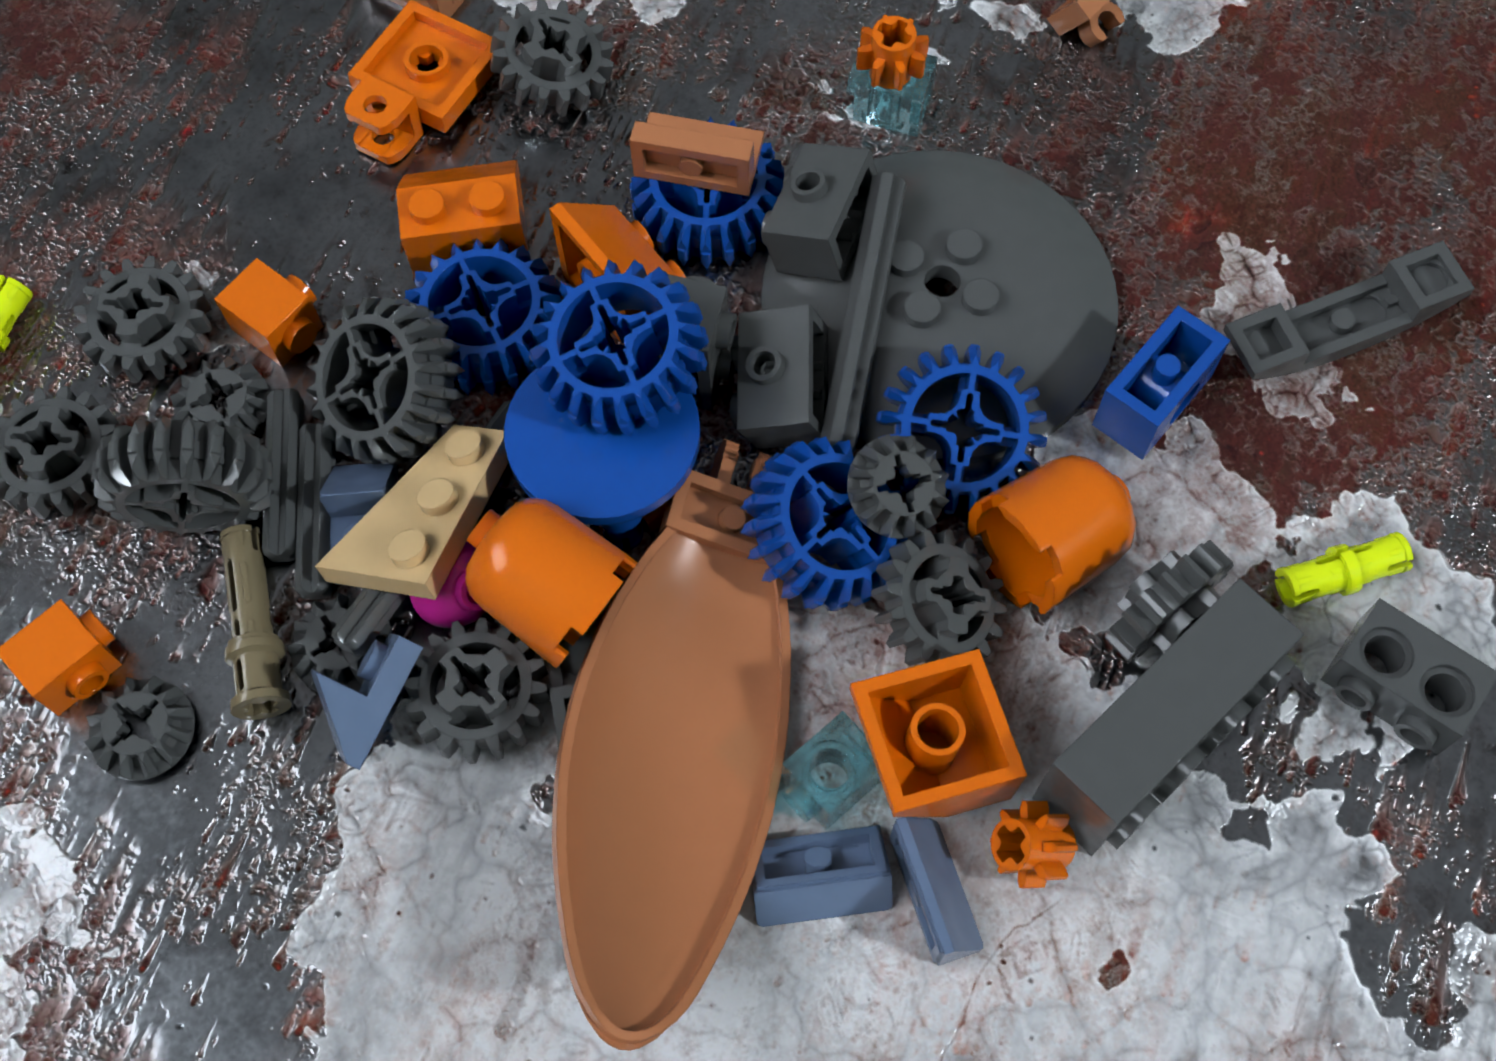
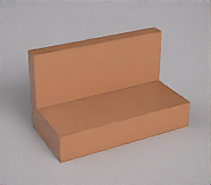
M649 112L647 122L635 121L630 136L633 174L636 177L750 196L764 141V131Z

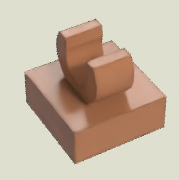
M1066 0L1047 20L1059 36L1078 27L1080 39L1091 48L1107 38L1099 26L1098 19L1102 21L1104 27L1109 31L1121 25L1125 18L1121 9L1116 4L1109 2L1111 0Z

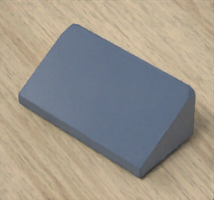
M902 817L896 819L889 839L933 962H937L939 966L980 952L983 949V941L940 825L937 821L927 818Z
M880 825L766 840L751 882L756 921L761 927L885 911L893 906L892 874Z

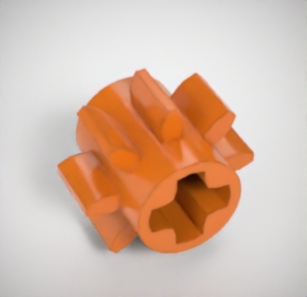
M883 15L882 19L876 22L873 29L862 27L860 47L857 48L856 68L857 70L869 69L871 86H880L885 89H897L900 91L908 83L911 76L922 79L924 76L929 36H917L913 19H906L895 15Z
M1022 800L1020 809H1002L999 812L1001 821L995 826L990 838L992 854L999 865L997 869L999 874L1018 873L1019 888L1023 889L1045 888L1047 880L1067 879L1068 873L1065 867L1072 862L1075 852L1078 851L1074 832L1068 824L1070 820L1069 815L1049 814L1048 801Z

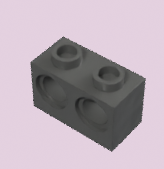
M1379 598L1358 620L1320 680L1334 688L1338 698L1345 704L1360 711H1370L1393 726L1396 735L1407 744L1418 749L1430 750L1438 755L1463 737L1496 682V670ZM1364 653L1377 656L1384 663L1387 673H1381L1373 669L1368 664ZM1425 690L1431 691L1441 698L1446 712L1434 708L1428 702Z

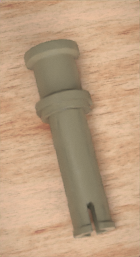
M239 524L224 529L219 536L224 559V576L232 637L227 642V647H225L224 659L226 664L233 669L235 696L230 700V713L234 717L243 720H260L285 713L291 708L292 700L291 694L283 689L280 660L285 656V645L279 636L274 634L271 623L266 568L264 567L262 552V531L259 527L252 529V526L249 524Z

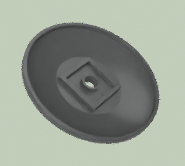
M940 150L912 151L873 159L877 174H882L883 171H892L895 175L903 177L907 186L857 446L863 448L878 437L894 434V426L881 425L876 422V414L879 411L897 412L898 406L888 402L883 397L885 389L887 387H895L906 393L908 388L897 376L898 371L902 367L907 366L922 377L923 374L917 360L918 356L927 351L934 357L940 367L942 366L941 349L948 344H953L957 350L959 363H963L964 354L967 347L971 344L980 346L981 357L979 365L984 367L993 353L996 351L1003 353L1005 356L1004 363L998 373L1004 377L1015 367L1021 366L1025 370V374L1021 380L1014 384V387L1019 393L1034 386L1040 392L1036 399L1025 403L1027 412L1031 413L1041 410L1047 414L1046 421L1036 425H1029V433L1048 437L1068 422L1093 393L1106 369L1115 343L1118 326L1116 282L1110 262L1099 239L1080 213L1059 193L1030 174L1006 163L979 155ZM858 246L842 281L776 272L769 253L763 274L762 310L810 304L828 326L829 397ZM943 278L951 281L956 286L957 291L946 297L936 296L926 288L925 284L932 279ZM959 379L944 380L928 387L918 399L913 412L928 414L930 412L946 413L950 408L953 394L957 392ZM978 384L977 391L981 392L980 408L983 415L993 422L1009 427L1006 412L1000 401L991 391ZM963 410L957 413L959 419L951 423L947 421L940 426L932 425L946 428V431L956 434V445H959V449L965 447L963 440L970 437L974 438L981 434H988L976 432L975 428L966 426ZM911 432V436L915 435L917 442L926 448L937 450L936 460L942 466L943 451L940 445L932 438L921 436L920 433ZM999 445L978 446L972 453L970 464L1001 458L1007 447Z

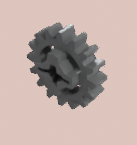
M538 0L536 10L530 11L527 6L519 3L516 5L515 17L503 14L500 18L499 31H493L490 69L491 72L500 74L499 89L507 91L515 88L517 90L515 104L521 106L530 99L536 102V114L543 115L547 105L555 106L560 117L566 116L568 105L571 103L582 112L587 110L590 97L600 100L603 96L605 84L609 83L614 62L610 61L613 50L612 42L602 41L604 26L596 24L589 27L586 24L588 11L583 9L577 12L575 16L567 13V1L563 0L560 1L556 10L549 9L545 0ZM522 42V53L517 56L515 49ZM583 59H586L588 68L582 73L580 70L581 62Z
M147 256L142 268H135L129 258L122 261V272L117 275L104 268L100 271V275L105 283L100 288L85 285L83 288V292L90 300V303L74 306L73 312L82 324L73 328V331L82 343V350L95 366L101 365L109 377L114 379L124 371L132 383H139L146 370H151L158 381L164 379V366L171 362L183 370L187 367L186 361L182 356L186 350L202 352L204 349L196 334L212 330V325L205 315L212 310L211 304L195 276L191 272L184 274L178 263L174 260H171L161 268L154 256ZM168 293L179 299L180 304H174L170 296L165 294ZM107 334H113L118 342H121L120 346L110 342Z
M61 385L55 398H50L42 388H37L34 392L33 403L26 406L21 400L15 398L11 401L15 414L9 419L0 416V498L4 499L20 514L29 508L39 519H46L51 512L52 506H56L65 517L73 515L74 501L82 499L91 507L97 503L92 492L94 489V483L91 482L92 463L96 460L97 448L100 447L101 437L113 434L118 421L105 404L100 406L92 394L87 391L76 397L68 386ZM80 423L89 428L91 439L84 438V434L78 428ZM17 465H22L21 470L28 476L27 482L20 479Z
M946 529L934 535L930 530H926L916 534V536L909 537L908 540L896 544L889 549L892 560L881 563L876 568V572L886 580V585L871 590V597L884 602L886 611L875 616V622L882 625L890 623L893 632L886 644L889 648L904 644L907 647L904 663L909 666L921 662H932L980 649L983 658L988 657L992 652L987 641L1001 638L1004 632L993 621L994 616L1007 612V605L994 599V591L1004 586L1003 580L997 578L989 579L986 571L993 561L988 555L976 560L972 556L975 541L968 538L955 543L953 530Z
M1208 540L1205 544H1199L1189 555L1185 554L1183 557H1180L1174 550L1170 551L1161 561L1143 572L1129 586L1130 590L1117 603L1124 611L1121 614L1123 617L1110 627L1109 630L1111 632L1105 636V639L1129 663L1136 657L1142 656L1151 645L1153 647L1157 645L1165 652L1221 597L1214 587L1226 578L1227 572L1234 566L1233 561L1211 540Z
M479 617L475 625V631L469 633L465 632L459 621L452 622L451 632L453 638L445 642L441 637L432 633L428 640L434 652L429 657L419 655L414 666L421 673L420 677L407 678L403 687L409 696L418 699L411 701L405 706L406 713L412 722L422 721L416 731L426 744L439 738L437 748L443 757L449 759L457 751L458 747H462L464 756L469 764L477 763L480 751L484 748H489L497 761L504 759L503 743L511 739L515 744L524 747L528 742L522 727L526 723L533 726H542L544 722L541 711L534 704L551 700L548 685L538 682L548 675L543 658L532 659L536 652L521 640L515 643L516 636L504 626L499 628L496 634H493L487 619L484 617ZM483 652L487 653V654H485V655L473 654V653H483ZM443 673H445V687L436 695L438 682ZM520 676L519 696L515 705L511 708L508 705L509 692L518 685L516 678ZM462 677H467L473 685L477 683L483 689L488 688L487 692L493 704H489L483 696L478 697L475 693L468 692V687ZM469 725H490L480 729H466Z

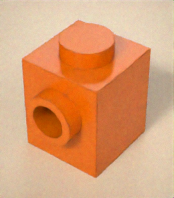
M258 258L250 263L214 298L230 328L282 368L296 354L307 350L314 342L317 333L324 327L313 305L317 300L313 291L297 276L290 274L285 279Z
M62 599L0 646V658L31 696L57 716H60L78 700L91 697L100 691L108 682L109 675L122 666V663L107 647L116 639L108 627L92 610L89 609L79 616Z

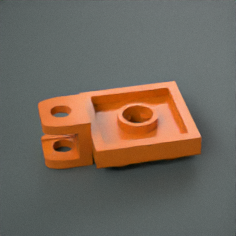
M410 0L347 74L353 91L346 100L344 110L350 122L353 121L359 124L353 136L356 149L385 164L391 165L404 158L423 136L422 123L446 133L494 74L490 69L492 36ZM433 61L438 62V67L430 71H420L417 67L418 64L428 66ZM388 133L394 135V139L387 144L374 142L378 135Z

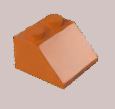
M517 160L405 174L396 188L400 240L414 278L415 271L432 272L430 266L432 254L444 260L452 257L451 249L453 243L464 252L473 249L476 238L485 245V249H492L499 239L502 238L508 244L510 253L522 245L529 251Z
M559 202L549 208L562 273L574 288L583 283L581 279L583 267L591 270L595 277L604 275L608 259L617 264L621 274L626 272L635 259L638 263L643 264L647 275L660 267L661 270L669 275L686 278L684 272L674 261L669 260L665 263L654 250L653 241L644 226L637 220L630 223L615 205ZM621 310L617 312L624 315H632L641 311ZM613 331L612 333L621 342L617 332Z
M980 649L850 683L849 689L893 817H950L1006 801L1013 797L1027 777L1025 767Z

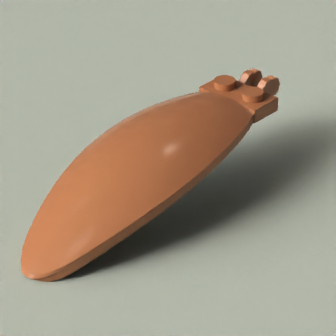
M725 438L716 453L710 476L692 470L685 483L668 500L659 530L661 532L660 535L637 561L638 563L628 574L602 617L587 649L573 687L557 755L552 809V855L555 896L564 956L575 996L586 1019L604 1042L618 1050L631 1051L640 1049L657 1039L667 1028L678 1021L700 992L725 945L748 893L769 831L782 774L788 732L791 685L788 599L781 598L783 581L780 578L772 582L762 581L765 570L769 568L764 558L760 560L747 559L750 550L758 546L757 539L740 534L743 525L755 519L741 509L744 500L754 494L749 484L756 474L764 471L765 461L772 456L763 452L759 453L751 465L746 489L730 484L738 461L740 444Z

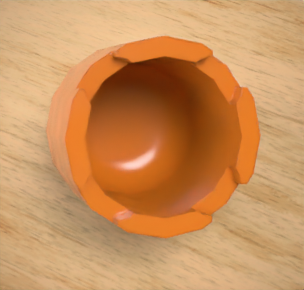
M1076 455L1059 457L1044 463L976 501L968 512V531L971 538L981 533L983 544L993 560L986 574L990 579L997 578L1003 580L1004 586L999 591L1015 606L1023 608L1029 603H1033L1039 607L1038 612L1040 614L1048 613L1114 566L1131 548L1136 527L1131 497L1125 483L1097 461Z
M528 498L516 502L502 516L490 509L472 530L466 541L476 549L466 566L465 583L470 596L483 610L557 669L569 653L559 645L560 641L564 639L573 646L579 637L584 635L623 583L613 572L615 571L625 579L638 562L558 505L546 499Z

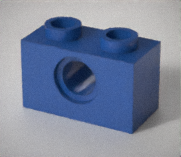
M1178 305L1105 390L1092 425L1143 460L1212 377L1230 339Z

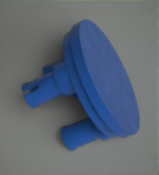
M616 344V347H614L615 352L618 353L623 365H627L628 360L623 351L626 348L625 345ZM655 357L650 361L645 375L660 361L659 357ZM536 368L515 392L504 424L505 450L516 480L530 498L546 499L558 505L584 524L600 525L603 528L604 538L622 551H624L622 539L628 538L630 549L635 548L643 538L642 517L663 505L681 488L696 462L700 445V420L693 395L682 392L676 394L681 405L679 414L669 412L665 406L656 411L659 418L657 429L649 427L642 417L635 419V428L631 436L622 433L617 421L613 423L604 436L595 431L591 420L580 428L571 422L567 416L568 411L563 413L557 412L548 401L549 393L543 392L536 382L535 373L539 370V368ZM592 379L585 382L602 388L625 386L624 383L612 379L601 381L597 384Z

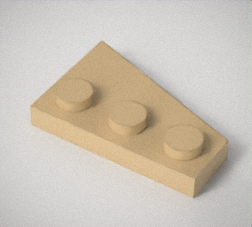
M453 425L315 566L324 580L330 583L436 600L468 536L477 523L509 462L505 450L504 430Z

